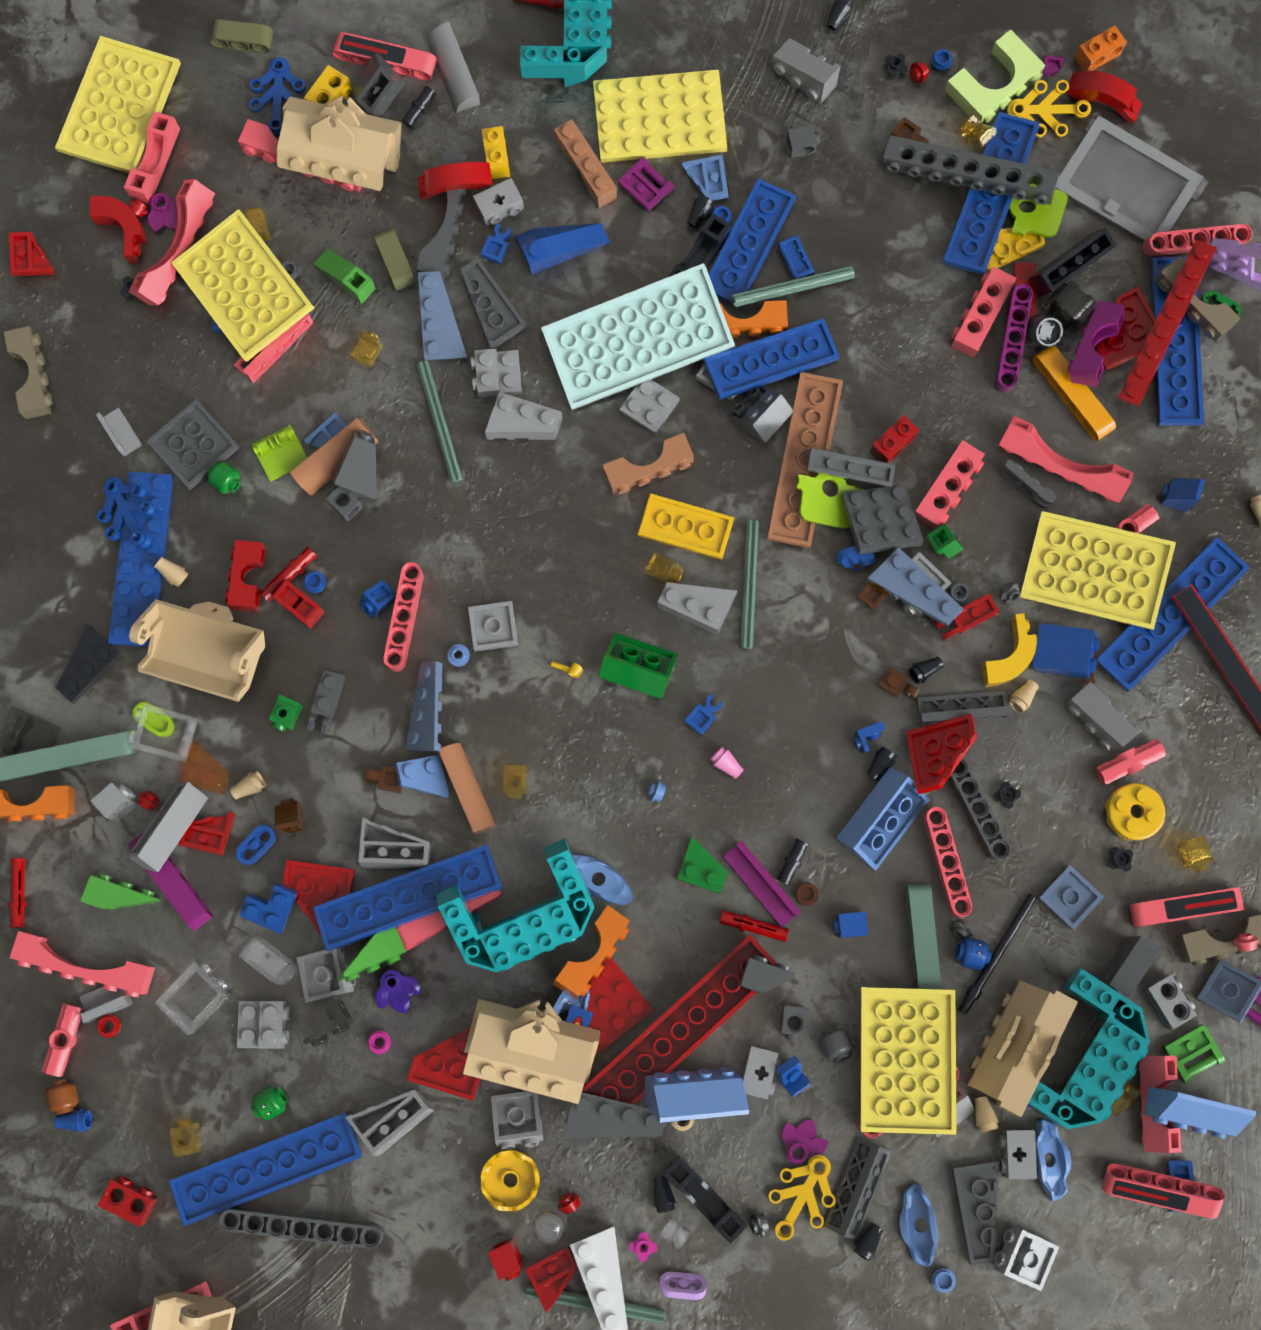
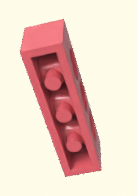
M996 267L992 268L990 274L985 272L980 282L983 285L981 291H975L970 301L974 303L971 309L966 308L960 319L964 321L961 328L957 326L951 336L954 339L952 348L975 358L1016 281V277ZM987 291H993L996 296H990ZM977 309H984L987 314H980ZM967 327H974L977 332L972 333Z
M962 440L915 511L916 519L932 530H935L938 525H943L949 518V515L946 514L949 508L955 509L961 500L958 496L961 490L966 492L973 482L970 479L973 472L978 474L984 465V462L981 460L985 454ZM957 466H965L967 472L961 473L957 469ZM952 483L956 490H948L945 484ZM934 501H941L944 508L935 507Z

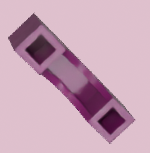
M1099 300L1095 309L1092 308L1090 311V322L1088 326L1085 325L1083 328V339L1081 343H1077L1075 358L1070 360L1067 370L1070 373L1072 383L1096 388L1104 368L1103 357L1094 350V347L1105 338L1118 336L1124 321V305Z

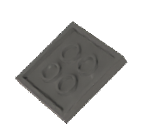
M197 399L146 441L189 490L207 476L209 468L214 463L227 460L240 449L238 444Z
M905 484L844 492L842 494V502L858 555L922 546L924 541Z

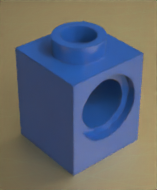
M866 912L836 915V920H833L834 933H838L839 938L869 935Z

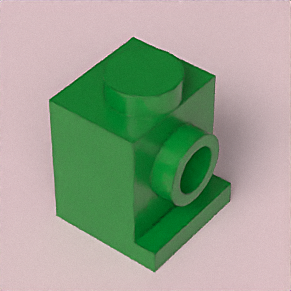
M946 523L926 535L935 551L940 555L944 553L949 559L964 550L958 538Z
M279 694L268 720L273 723L272 727L284 732L285 729L292 731L303 706ZM282 710H286L287 715L283 718L280 717Z

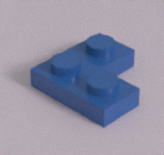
M276 883L269 901L249 893L245 898L239 916L281 934L285 929L298 891Z

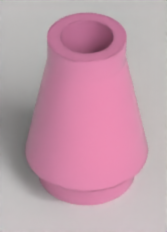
M721 746L710 758L713 766L729 774L734 779L744 770L728 748L724 749Z

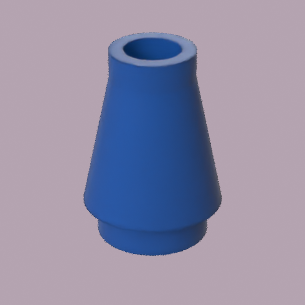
M84 1108L55 1116L54 1125L57 1129L62 1128L84 1132L90 1129L92 1125V1114Z

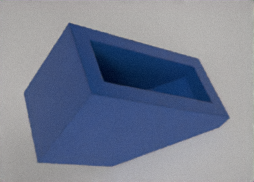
M1173 478L1162 487L1160 496L1163 497L1161 505L1187 512L1200 500L1205 480Z

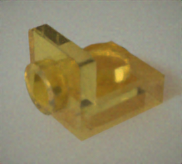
M971 114L959 126V130L967 144L982 147L997 133L993 125L980 123L976 114Z
M362 330L360 332L361 339L350 354V357L370 369L383 346L378 335L371 331L367 333Z
M654 553L644 572L665 583H677L680 581L684 569L675 560Z
M1125 1082L1123 1086L1125 1090L1118 1100L1115 1099L1111 1105V1114L1117 1117L1122 1110L1130 1107L1140 1094L1139 1088Z

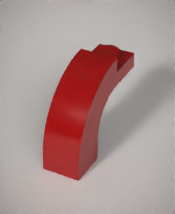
M1099 71L1073 73L1069 81V89L1066 91L1076 102L1080 100L1097 101L1111 106L1128 123L1136 121L1142 103L1135 96L1136 88L1119 77Z
M461 162L442 165L425 170L423 175L418 177L420 199H429L440 193L457 189L480 190L493 184L489 162Z
M90 196V218L95 225H115L122 228L124 231V257L129 264H138V256H141L140 244L147 243L145 230L133 210L122 201L112 197Z

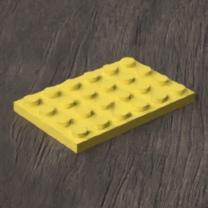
M100 36L55 146L57 152L126 173H130L131 168L138 167L146 150L147 127L154 111L162 113L181 65L179 59Z
M719 70L593 81L601 163L639 160L643 157L650 159L727 152Z
M239 209L171 262L246 362L315 308Z
M1042 511L1020 598L1154 630L1176 542Z
M861 987L860 1132L956 1135L955 990Z

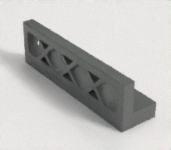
M815 448L804 450L803 457H807L805 471L892 487L896 466L894 464Z
M1007 690L920 697L916 699L919 725L935 724L972 714L974 721L1009 718L1013 715L1012 705L1008 706ZM1001 696L1002 706L991 707L988 704L992 697ZM975 698L983 705L980 708L969 709L965 704L969 699ZM953 700L960 707L958 710L947 711L943 706L947 701ZM937 701H944L941 705L937 703ZM931 702L938 709L935 712L923 713L922 703Z
M857 1137L835 1194V1204L829 1209L823 1224L824 1227L844 1237L858 1240L892 1151ZM866 1145L870 1147L868 1156L861 1160L860 1151L862 1146ZM859 1168V1179L853 1182L851 1174L853 1170ZM850 1190L852 1197L850 1202L844 1205L843 1195ZM841 1213L843 1218L840 1228L832 1225L835 1216Z

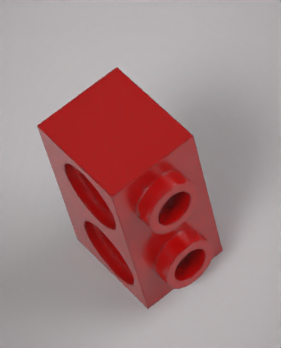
M903 415L872 445L870 453L879 462L890 463L916 438L919 429Z
M285 580L272 596L278 604L309 629L325 613L318 604L288 580Z
M120 1176L119 1178L111 1179L97 1206L138 1227L146 1224L158 1197L154 1196V1192L149 1188L143 1186L138 1188L132 1185L133 1181L127 1177ZM117 1188L123 1192L121 1201L117 1200L114 1195ZM137 1199H141L144 1203L142 1211L137 1210L135 1207Z
M514 1237L492 1246L488 1254L498 1279L505 1278L506 1281L518 1277L524 1262Z

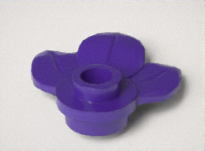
M390 969L381 975V986L376 991L375 1000L379 1008H384L390 1004L395 1011L406 1013L410 1004L409 996L420 994L421 987L412 976H402L399 971ZM394 978L396 983L389 985L387 983L388 979Z

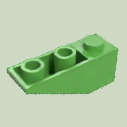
M328 248L313 263L315 267L360 304L376 289L373 280L368 275Z
M99 873L98 877L90 875L80 900L105 910L151 904L160 901L159 898L153 897L155 892L144 888L140 892L133 890V884L124 881L116 884L111 882L113 877Z
M393 928L380 932L369 938L337 977V981L346 979L347 982H350L360 977V972L366 970L369 974L380 969V964L384 962L391 965L401 960L400 955L405 953L406 950L397 929Z

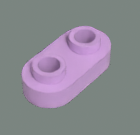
M666 1272L660 1277L659 1290L666 1297L699 1300L706 1294L707 1282L701 1275Z

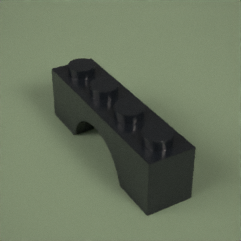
M713 213L701 229L698 239L689 254L680 264H676L668 277L703 263L707 268L727 240L731 224Z
M680 1155L664 1169L663 1175L699 1209L730 1244L747 1228L746 1223Z

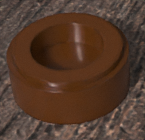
M802 883L795 891V898L799 904L810 906L817 901L818 890L811 883Z

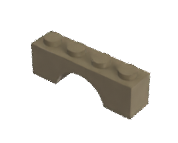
M1181 256L1161 271L1155 279L1159 288L1168 294L1185 262ZM1195 294L1186 310L1189 319L1197 323L1203 329L1205 336L1214 342L1219 340L1241 319L1226 303L1210 305L1199 300Z
M30 326L4 331L7 352L14 359L26 362L29 370L26 383L15 392L19 413L25 419L52 414L50 406L53 405L50 393L47 392L46 386L49 385L47 374L43 372L42 366L45 365L43 354L39 351V345H41L39 334L35 333Z
M1261 914L1242 918L1239 932L1228 942H1221L1212 938L1205 929L1177 935L1176 938L1184 963L1192 962V965L1195 966L1207 963L1205 958L1214 956V959L1218 960L1229 957L1228 952L1236 951L1237 954L1249 952L1239 951L1234 944V940L1238 938V935L1243 933H1252L1254 937H1258L1259 943L1257 945L1260 949Z

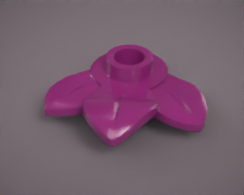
M162 193L155 194L150 201L152 210L148 214V222L155 232L164 225L171 230H176V197H169ZM160 203H165L164 206L158 207Z
M812 1119L803 1121L797 1128L789 1123H786L783 1128L782 1140L787 1146L786 1156L793 1164H803L814 1155H822L827 1148V1140L816 1138V1126ZM795 1148H800L802 1151L798 1157L793 1154Z

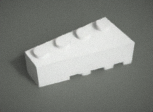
M612 1227L571 1244L570 1248L601 1330H628L615 1228Z

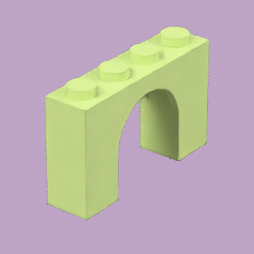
M1009 30L995 42L991 52L1010 74L1011 82L1006 87L1001 89L985 88L965 68L947 82L945 92L978 126L983 122H990L1000 108L1002 110L1007 108L1012 102L1011 99L1015 96L1020 97L1027 90L1028 85L1031 83L1035 84L1043 76L1042 71L1045 64L1012 30Z

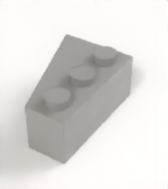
M789 38L773 56L772 67L777 74L789 79L794 87L803 90L809 99L821 104L837 86L841 65L837 63L833 66L825 62L824 56L819 55L816 57L810 54L809 48Z
M499 392L485 430L487 440H494V438H507V440H514V438L556 440L563 420L562 412Z
M667 582L657 602V608L718 636L736 598L737 591Z
M1090 682L1069 699L1066 704L1069 706V712L1084 722V728L1090 734H1095L1100 740V746L1104 750L1113 753L1123 748L1143 729L1139 725L1136 727L1132 726L1125 719L1127 714L1124 711L1118 713L1110 704L1111 700Z
M362 817L358 860L362 869L418 870L431 865L432 848L428 841L404 832L395 831Z
M412 1090L345 1118L372 1155L380 1156L434 1110L421 1092Z

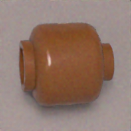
M66 1079L52 1082V1087L45 1091L48 1110L55 1112V1115L74 1111V1107L79 1103L76 1085L74 1083H67Z

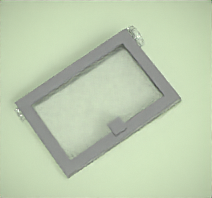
M1098 115L1096 120L1091 118L1085 130L1088 133L1059 176L1056 189L1063 191L1071 200L1144 242V240L1155 233L1170 231L1190 198L1192 197L1197 200L1209 180ZM1153 240V246L1156 249H1158V243L1155 240Z

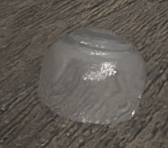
M547 1205L540 1208L532 1224L535 1238L542 1244L547 1245L561 1242L567 1232L569 1220L567 1215L558 1209V1206Z

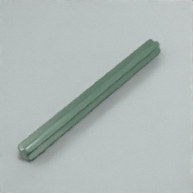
M851 266L733 294L732 303L734 307H739L854 278L855 272Z
M427 360L417 363V367L449 478L452 483H457L462 480V476L431 369Z
M755 519L747 520L740 645L742 649H752L759 527V522Z
M528 1284L525 1296L539 1300L532 1284ZM564 1290L555 1302L594 1311L590 1298L586 1294ZM624 1302L626 1317L660 1324L664 1322L665 1310Z

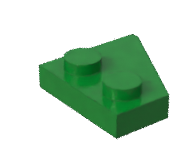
M691 837L677 880L721 894L728 872L695 838Z

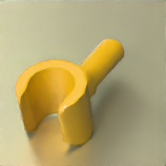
M554 661L551 663V667L563 670L573 678H578L583 672L582 667L573 662L570 668Z

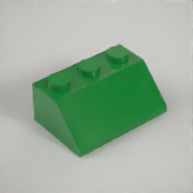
M615 633L604 655L599 678L662 699L678 654Z

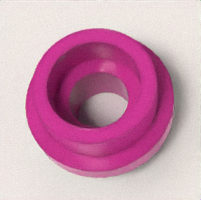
M375 1031L368 1038V1047L375 1054H383L391 1046V1038L385 1031ZM377 1038H382L384 1041L381 1047L376 1045Z

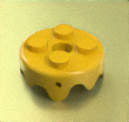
M1130 783L1119 787L1107 798L1104 805L1107 812L1108 826L1120 839L1126 841L1144 840L1153 836L1161 828L1165 818V807L1159 794L1149 786L1140 783ZM1133 805L1139 806L1142 810L1139 818H1135L1131 814L1130 810Z
M504 1150L495 1154L487 1161L481 1172L482 1193L491 1205L500 1211H517L524 1208L534 1199L540 1185V1175L536 1163L530 1156L518 1150ZM513 1173L516 1175L517 1184L515 1186L509 1187L505 1184L504 1177L506 1174Z

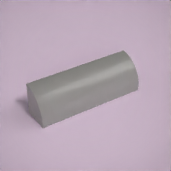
M449 22L443 23L430 32L428 43L433 55L437 58L436 63L456 113L480 105V100Z
M189 782L178 783L136 843L128 858L145 869L159 872L208 797Z

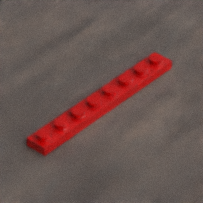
M1195 240L1118 396V400L1139 408L1217 247Z

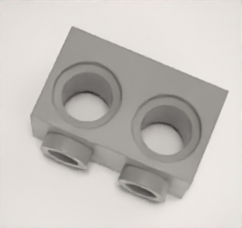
M112 782L91 800L105 818L119 822L138 805L134 799L136 794L128 786L125 787L122 784L117 785Z
M1172 974L1164 975L1142 988L1167 1029H1175L1197 1016L1194 1011V1003L1189 997H1185L1181 990L1183 988L1181 982L1176 976L1173 977ZM1163 984L1169 987V994L1166 997L1161 994ZM1177 1004L1182 1009V1014L1179 1017H1176L1173 1013V1009Z

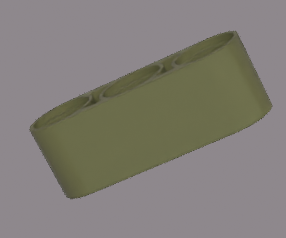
M217 19L213 23L210 43L215 47L223 49L269 53L274 30L262 24Z
M394 228L373 235L396 291L416 284Z

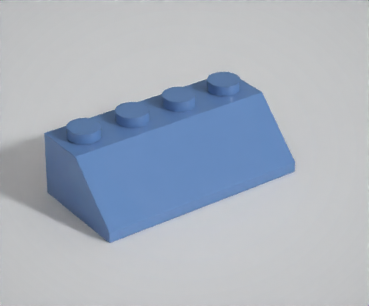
M890 767L836 839L849 852L876 871L930 799L924 793L918 794L916 785L909 776Z
M721 1067L718 1070L699 1069L695 1072L680 1070L672 1074L658 1072L654 1075L645 1076L644 1103L660 1123L749 1114L742 1077L731 1067Z
M1149 1086L1144 1115L1152 1116L1153 1122L1167 1125L1168 1121H1173V1127L1187 1130L1189 1125L1192 1126V1131L1206 1134L1207 1130L1212 1131L1211 1136L1226 1139V1134L1237 1136L1256 1116V1111Z

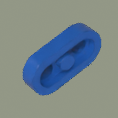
M267 825L255 828L238 846L236 850L237 860L244 865L255 864L275 843L276 833L274 829ZM264 833H267L269 836L267 841H262L261 839ZM248 850L253 852L250 858H247L245 855Z

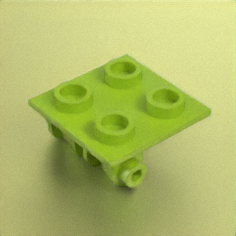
M291 425L251 444L270 482L291 472L307 459Z

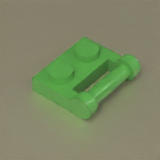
M1205 1024L1199 1025L1163 1046L1167 1055L1177 1057V1074L1184 1084L1190 1082L1192 1077L1216 1063L1219 1065L1225 1062L1224 1056ZM1207 1050L1211 1052V1056L1185 1069L1183 1064Z

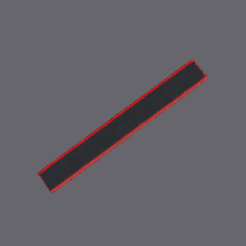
M1189 585L1171 598L1261 733V688L1193 585Z

